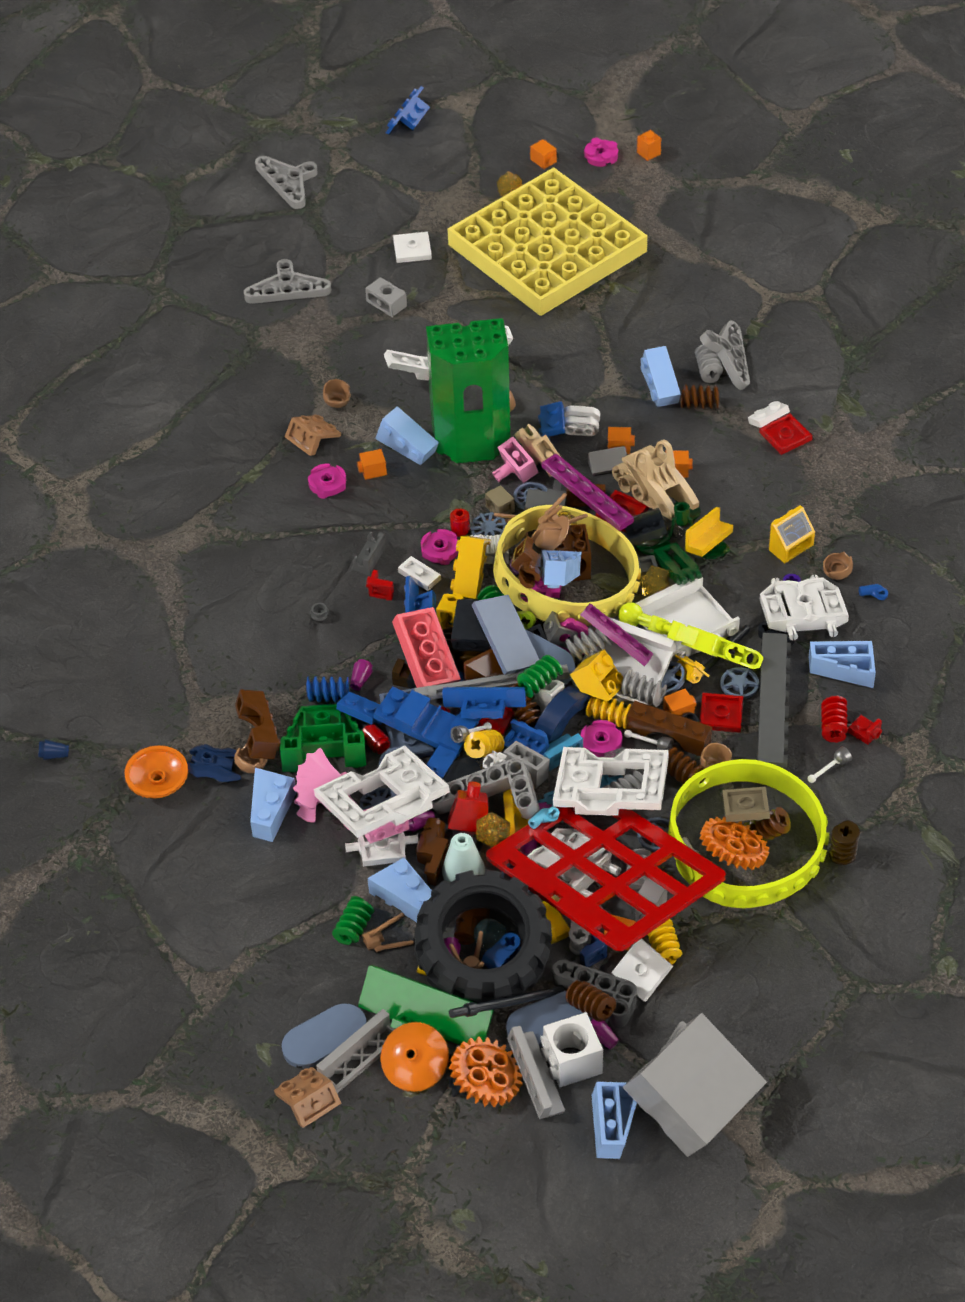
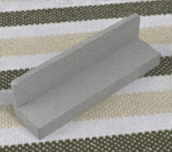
M521 1026L512 1027L507 1039L539 1119L564 1113L565 1108L534 1032L523 1033Z

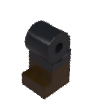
M397 658L392 670L393 685L409 689L417 688L408 664L405 663V660Z

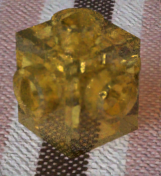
M508 171L499 178L497 186L500 196L503 197L522 186V180L517 174H512Z
M651 565L646 575L643 574L640 580L642 595L649 597L670 587L669 570Z
M490 813L476 820V839L488 846L494 847L510 836V822L497 814Z

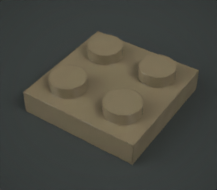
M766 787L722 790L726 822L770 819Z

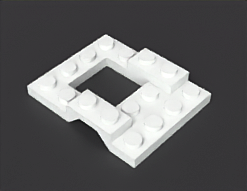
M406 746L386 754L378 769L365 775L351 771L314 789L315 797L357 838L389 822H392L395 826L402 824L432 809L433 800L450 792L449 785ZM385 784L396 794V796L366 811H363L348 796L358 790L365 795Z
M563 747L553 797V807H575V814L606 816L618 815L619 809L661 810L669 750L624 749L615 758L597 757L586 748ZM626 769H644L641 789L600 788L602 775H625Z

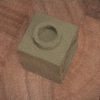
M501 485L485 493V505L490 512L503 514L515 512L514 498Z

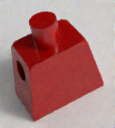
M469 782L467 791H457L448 816V829L489 833L487 793L480 792V783Z

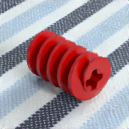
M827 697L821 703L822 737L826 741L841 742L846 739V733L848 732L847 700L844 697Z

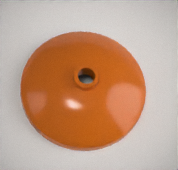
M160 745L144 748L135 753L125 767V780L128 787L137 795L145 798H162L173 794L182 787L188 776V765L185 757L176 749Z
M419 1022L407 1023L393 1030L386 1038L381 1050V1065L385 1076L393 1085L409 1092H419L434 1086L443 1077L449 1062V1050L443 1036L432 1026ZM410 1051L415 1052L413 1058H408V1053Z

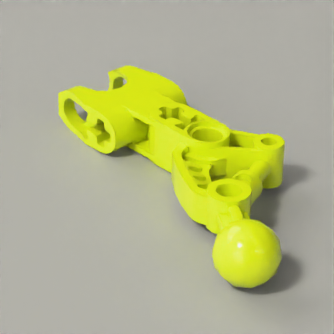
M626 603L618 611L619 621L635 627L638 625L645 626L648 630L662 635L666 634L667 638L678 642L682 641V645L715 657L718 656L752 669L760 668L763 656L756 650L728 641L723 637L690 625L686 627L685 624L674 620L670 623L668 620L658 616L644 614L642 608L636 603ZM729 649L735 651V654L728 653ZM752 653L753 661L748 664L747 656Z

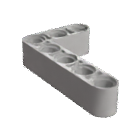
M512 758L448 782L450 792L432 801V809L436 814L450 812L457 791H467L468 783L474 781L481 784L480 792L487 793L488 797L511 789L515 804L525 819H531L540 811L530 773L520 758Z

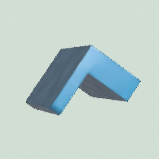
M578 733L572 737L569 734H565L549 744L550 747L543 755L550 759L549 771L560 765L563 747L583 748V738Z

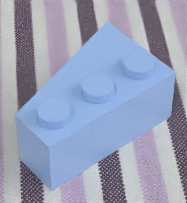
M666 346L644 350L640 368L650 389L652 401H655L657 407L679 403L681 393Z
M398 406L382 419L375 438L419 465L435 453L439 444L436 439Z
M542 550L541 577L544 585H547L548 588H559L560 585L565 586L580 576L581 552Z
M872 641L810 642V673L874 688L876 671Z
M255 768L250 820L253 837L273 842L296 795V791L293 790V787H295L294 778Z
M405 858L398 860L368 878L369 893L371 895H377L385 900L386 904L395 906L405 916L417 922V915L422 903L429 900L432 890Z
M596 1082L592 1094L597 1158L620 1159L637 1104L624 1090L623 1086L626 1083Z

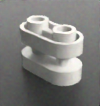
M572 405L564 408L565 434L594 436L598 433L600 411L597 408Z

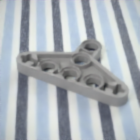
M267 156L256 158V170L292 208H303L305 206L303 181L317 175L316 163L308 161L294 167Z
M282 259L277 262L278 274L247 287L244 290V299L247 303L254 304L322 297L331 293V283L327 279L293 272L292 261ZM288 266L289 268L282 269L281 267ZM290 278V280L283 281L282 279ZM309 288L307 291H302L301 289ZM285 290H292L288 293L283 292Z
M730 320L722 327L719 335L711 330H706L700 336V341L706 348L717 353L732 383L736 388L743 390L750 384L740 327L737 323Z

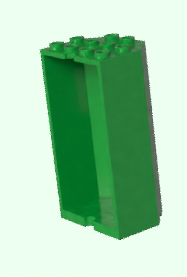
M503 318L471 321L468 326H461L459 323L426 326L431 423L433 437L439 442L436 452L440 455L445 454L449 456L455 463L495 459L499 455L498 447L511 438L509 355ZM478 385L482 388L483 409L464 411L463 391L466 387Z

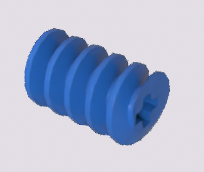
M308 676L306 692L309 702H313L315 697L317 702H321L323 697L326 702H329L332 697L334 703H337L339 697L342 699L349 693V677L343 683L341 677L338 678L337 682L334 681L333 677L327 682L325 676H323L321 682H318L317 676H315L313 682H310Z

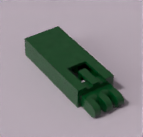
M676 542L653 550L656 562L677 585H684L688 581L693 582L695 579L702 578L698 565ZM672 549L675 553L668 554L664 551Z

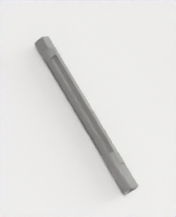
M567 664L561 665L563 674L561 676L557 675V680L568 679ZM523 672L414 689L416 692L431 698L430 700L443 698L442 689L444 687H510L517 683V676Z

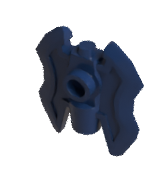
M208 744L196 746L189 750L193 756L191 762L187 763L188 772L195 777H210L219 782L241 779L239 774L232 772L236 750L231 748H214Z

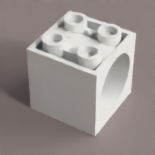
M586 1012L543 1026V1036H541L543 1048H541V1052L545 1061H548L551 1066L549 1071L552 1079L557 1080L559 1087L603 1074V1048ZM572 1047L581 1051L575 1054H567L560 1050Z

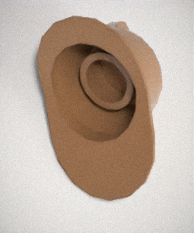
M560 516L552 523H540L531 537L534 540L533 543L542 550L556 549L568 534V518Z

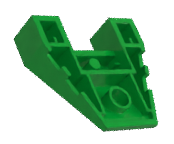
M337 704L301 706L293 719V725L287 728L286 736H282L280 740L282 772H297L298 765L303 764L307 753H315L319 748L323 750L326 758L345 757V767L359 768L366 766L364 733L358 729V724L351 719L350 715L336 710Z

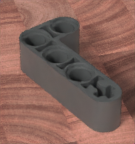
M559 960L554 964L553 982L555 986L562 985L567 991L575 980L589 982L590 985L602 990V992L607 993L616 1000L615 1010L608 1018L609 1023L616 1028L624 1027L628 1023L636 1005L637 988L633 982L567 960Z

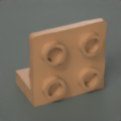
M301 415L300 417H292L285 438L312 456L316 454L321 439L340 437L342 433L334 425L324 421V418L320 415Z
M313 1067L302 1070L299 1075L283 1082L280 1087L274 1090L276 1096L291 1106L297 1122L302 1128L341 1104L332 1081L320 1072H317Z

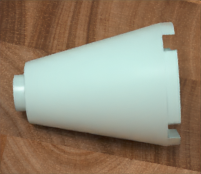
M459 833L453 836L442 866L444 881L447 880L450 883L455 880L456 874L473 870L474 875H485V865L472 837L466 833Z

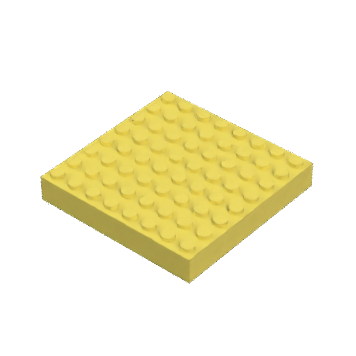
M552 168L448 228V245L542 316L646 253L647 235L561 172Z

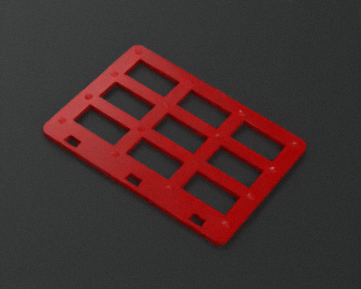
M556 807L560 812L556 821L541 823L536 829H532L528 824L486 852L487 860L511 878L516 877L528 885V890L538 895L542 900L616 951L626 950L723 883L726 879V873L723 869L664 832L660 827L655 826L634 811L619 809L618 815H611L619 821L602 831L580 815L575 814V807ZM563 820L590 840L574 850L547 832V830ZM632 829L660 847V849L644 859L617 841L616 838ZM534 839L561 857V859L544 869L517 849ZM601 848H604L630 865L631 868L615 878L587 858ZM674 856L703 875V877L687 887L659 869L658 866ZM510 863L515 867L510 869L506 865ZM575 867L603 887L586 898L557 877ZM645 875L675 896L658 907L628 886ZM556 895L560 900L557 902L551 897ZM616 895L646 916L628 927L599 906ZM603 928L606 931H608V933L604 935L598 930Z

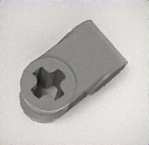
M571 921L569 948L573 954L580 955V950L591 943V933L574 921Z

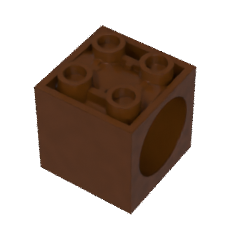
M586 524L569 525L565 540L554 550L581 552L580 576L572 581L591 579V549Z

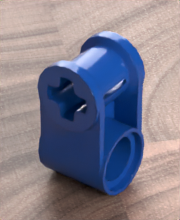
M514 933L503 935L483 955L481 962H484V966L488 969H493L511 961L521 949L518 935Z

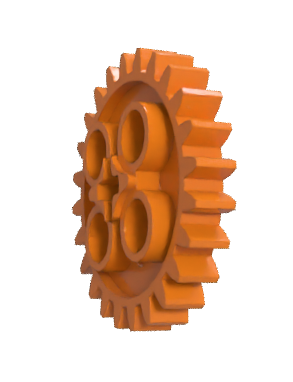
M716 817L715 820L710 818L709 821L705 822L700 832V839L703 840L702 845L707 846L706 851H712L713 857H720V862L727 861L728 866L732 863L737 869L739 866L744 870L747 867L751 870H754L755 867L759 869L761 865H764L769 855V847L766 846L767 841L762 840V835H756L757 830H750V825L743 826L742 821L736 823L726 822V817H723L722 820L719 817Z
M478 1037L476 1041L472 1038L467 1043L463 1041L460 1047H457L450 1060L452 1063L449 1069L453 1070L450 1077L457 1078L454 1085H461L460 1093L465 1091L468 1093L466 1099H470L473 1096L475 1104L482 1100L485 1107L489 1102L495 1107L498 1102L503 1106L506 1101L510 1102L517 1095L522 1085L521 1079L523 1077L519 1073L520 1069L516 1065V1059L511 1057L513 1052L505 1051V1044L499 1047L498 1040H495L492 1044L489 1037L484 1042Z

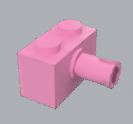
M511 437L498 447L502 459L505 461L504 465L492 472L498 482L509 474L515 473L525 483L539 473L534 460L514 437Z

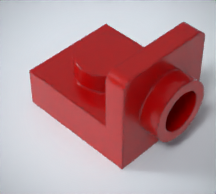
M373 570L372 575L368 576L366 581V588H369V596L392 601L394 597L393 581L378 579V570Z
M860 715L848 727V733L868 745L871 741L877 740L882 733V720L878 718L873 723Z

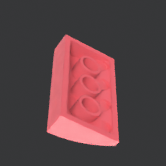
M434 607L397 614L392 623L416 687L460 681L459 673Z

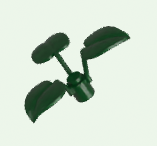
M676 501L673 504L674 518H672L668 536L648 540L644 544L636 546V548L644 554L654 555L653 550L671 544L669 540L671 539L675 523L679 526H685L688 523L690 526L694 525L693 520L701 515L700 507L692 510L688 503ZM722 540L701 558L715 559L730 551L729 546Z

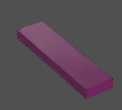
M589 603L580 614L644 667L654 655L592 604Z

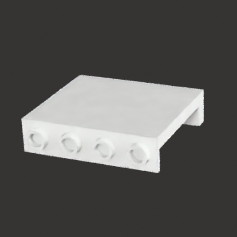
M703 577L695 579L693 582L688 581L684 585L674 584L636 603L642 608L644 614L658 616L668 620L670 623L674 620L685 624L686 627L690 625L724 639L735 635L739 631L740 618L732 619L703 587ZM638 625L641 629L647 630V631H649V632H652V633H655V634H658V635H661V636H664V637L667 638V635H666V634L662 635V634L656 633V632H654V631L648 630L647 627H645V626ZM675 641L677 648L671 661L678 662L675 655L683 658L684 656L689 657L701 651L682 645V641Z
M610 618L654 654L644 667L610 639L612 646L605 642V651L611 656L618 672L622 674L623 678L628 670H631L632 677L638 672L639 679L646 675V682L654 678V685L659 680L662 681L677 648L675 641ZM597 646L598 652L602 651V649L599 646ZM590 650V656L594 655L595 653ZM571 677L570 679H571L572 684L575 685V686H577V685L575 684L574 680H573L572 677ZM621 689L612 698V700L614 698L617 699V705L621 701H624L625 705L633 704L634 701L649 706L652 705V703L647 704L645 700L639 701L638 696L633 699L630 697V694L628 696L623 695Z

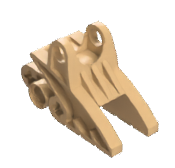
M667 440L658 441L655 448L649 445L622 457L623 463L612 468L613 477L618 481L621 491L624 493L632 491L637 501L643 502L644 505L652 509L660 508L662 515L670 520L674 518V505L669 497L674 498L678 502L688 503L692 510L699 507V501L693 490L675 468L673 449ZM663 445L666 448V453L663 451Z

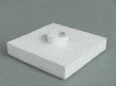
M428 232L393 235L397 263L432 260Z
M640 939L633 944L612 971V974L633 982L637 988V996L643 1001H647L672 969L673 965L643 939Z

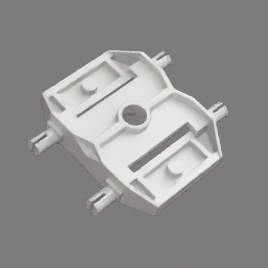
M812 575L810 579L801 582L779 581L778 578L775 581V578L771 580L772 584L760 594V603L768 627L788 632L790 640L798 638L796 631L828 629L829 635L831 637L834 635L835 637L838 635L836 627L848 622L849 615L839 588L824 578H818L817 575L815 577ZM781 595L785 597L790 616L787 615Z
M556 828L550 833L574 850L590 840L574 828ZM543 845L533 850L527 856L545 869L561 859V857ZM601 848L587 858L603 870L616 876L621 872L620 867L611 863L612 853L604 848ZM572 867L560 875L565 881H571L569 883L565 882L567 885L586 898L593 894L586 889L594 880L577 868ZM556 895L551 897L557 902L560 900Z

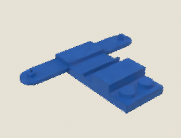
M392 686L375 711L373 719L437 748L426 765L443 779L454 760L464 748V742L455 743L452 740L451 729L459 725L467 729L475 728L481 718H461V712L455 716L442 710L440 705L436 707L430 704L431 698L414 690L408 694Z

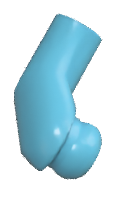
M556 807L543 808L528 821V824L532 829H536L541 823L556 821L560 812Z

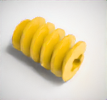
M592 696L587 704L586 716L590 717L593 715L594 719L608 720L609 722L616 723L617 727L623 726L626 729V715L632 704H628L624 708V701L616 705V698L610 703L609 701Z
M496 730L476 731L466 737L464 749L470 757L481 758L492 754V751L502 752L505 742L501 733Z
M669 919L650 932L648 937L651 947L673 965L681 957L682 951L679 949L680 944L677 942L678 938L675 934L673 921Z

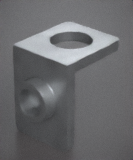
M553 611L543 624L548 641L564 648L568 647L566 641L559 640L561 635L569 634V640L572 643L574 641L573 636L578 635L577 631L561 627L557 615Z

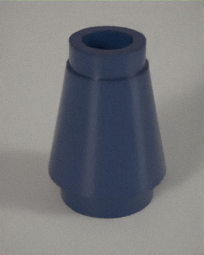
M46 739L39 742V758L47 760L68 757L69 745Z

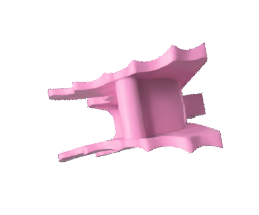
M321 748L315 753H307L305 763L298 765L297 784L293 787V790L298 793L297 798L294 800V804L300 807L297 815L310 823L316 821L317 804L321 803L315 797L314 789L347 774L346 772L340 774L330 764Z

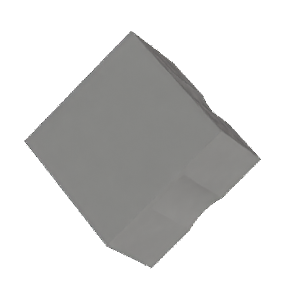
M700 1013L682 1027L661 1048L659 1054L644 1065L623 1088L646 1113L651 1115L660 1124L666 1135L688 1157L706 1146L767 1081L704 1014Z

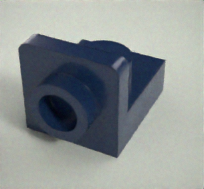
M591 934V944L584 946L580 950V964L591 967L606 958L608 945Z

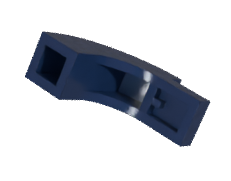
M575 685L566 687L550 701L534 729L544 731L548 741L559 739L569 720L578 711L587 708L591 695L580 692Z

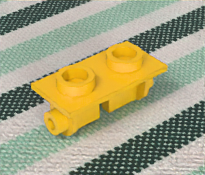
M675 655L678 663L686 671V680L695 684L700 681L703 675L710 676L703 671L705 667L699 662H694L687 656L681 658ZM679 669V670L675 673V675L681 677V675H682L681 669Z

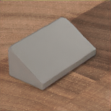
M621 446L589 452L588 464L592 475L612 472L614 466L623 463L622 457L627 456L625 447Z

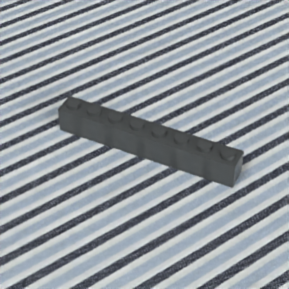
M763 633L757 760L771 763L781 768H787L788 755H784V751H788V738H784V734L788 735L789 722H785V718L789 717V706H785V702H789L790 690H786V686L790 684V674H786V670H790V658H787V655H790L791 643L787 642V634Z

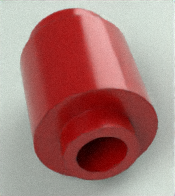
M455 509L450 513L451 531L457 537L466 536L470 530L469 512L465 509Z
M376 724L367 725L362 729L365 744L373 752L383 754L389 749L390 741L388 736Z

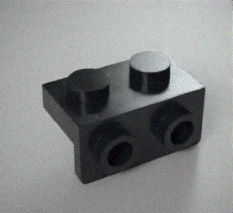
M660 508L633 516L634 522L625 528L627 539L632 546H640L648 540L659 539L667 534L666 524Z

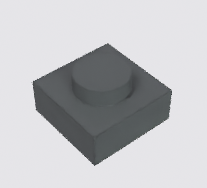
M654 555L638 557L641 577L658 575L659 569Z

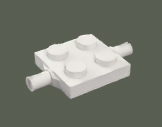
M402 832L370 844L365 835H362L358 838V842L345 843L346 852L359 851L364 867L395 863L402 858L406 859V845L418 843L419 840L418 834L405 836Z

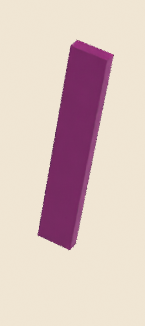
M557 453L542 462L543 469L619 532L634 522V517Z

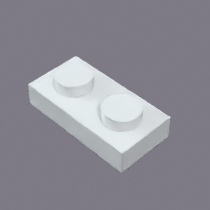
M778 401L772 402L768 407L757 410L753 415L749 416V424L761 428L789 413V407Z
M412 556L398 567V573L405 577L410 575L417 585L427 591L441 580V574Z

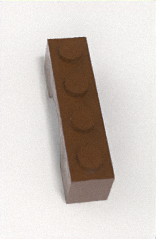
M240 689L235 703L238 718L251 723L255 727L251 728L246 743L250 758L274 760L276 752L280 750L281 741L277 737V728L273 724V715L269 711V702L265 698L264 691Z
M638 701L633 702L626 715V730H631L632 733L644 737L653 732L667 734L678 741L684 751L700 757L703 749L711 743V726Z

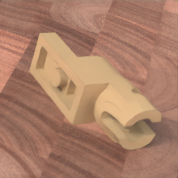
M530 424L514 434L518 442L522 444L523 449L534 460L536 466L540 463L542 465L543 461L556 453L559 455L546 435L541 437Z

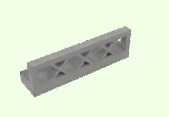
M382 1009L316 1065L317 1072H320L328 1079L334 1074H344V1079L337 1085L332 1081L337 1093L381 1056L385 1040H380V1035L387 1029L390 1032L395 1030V1028L391 1027L389 1013ZM368 1045H377V1051L373 1054H364V1048ZM350 1060H360V1065L357 1068H347V1063Z

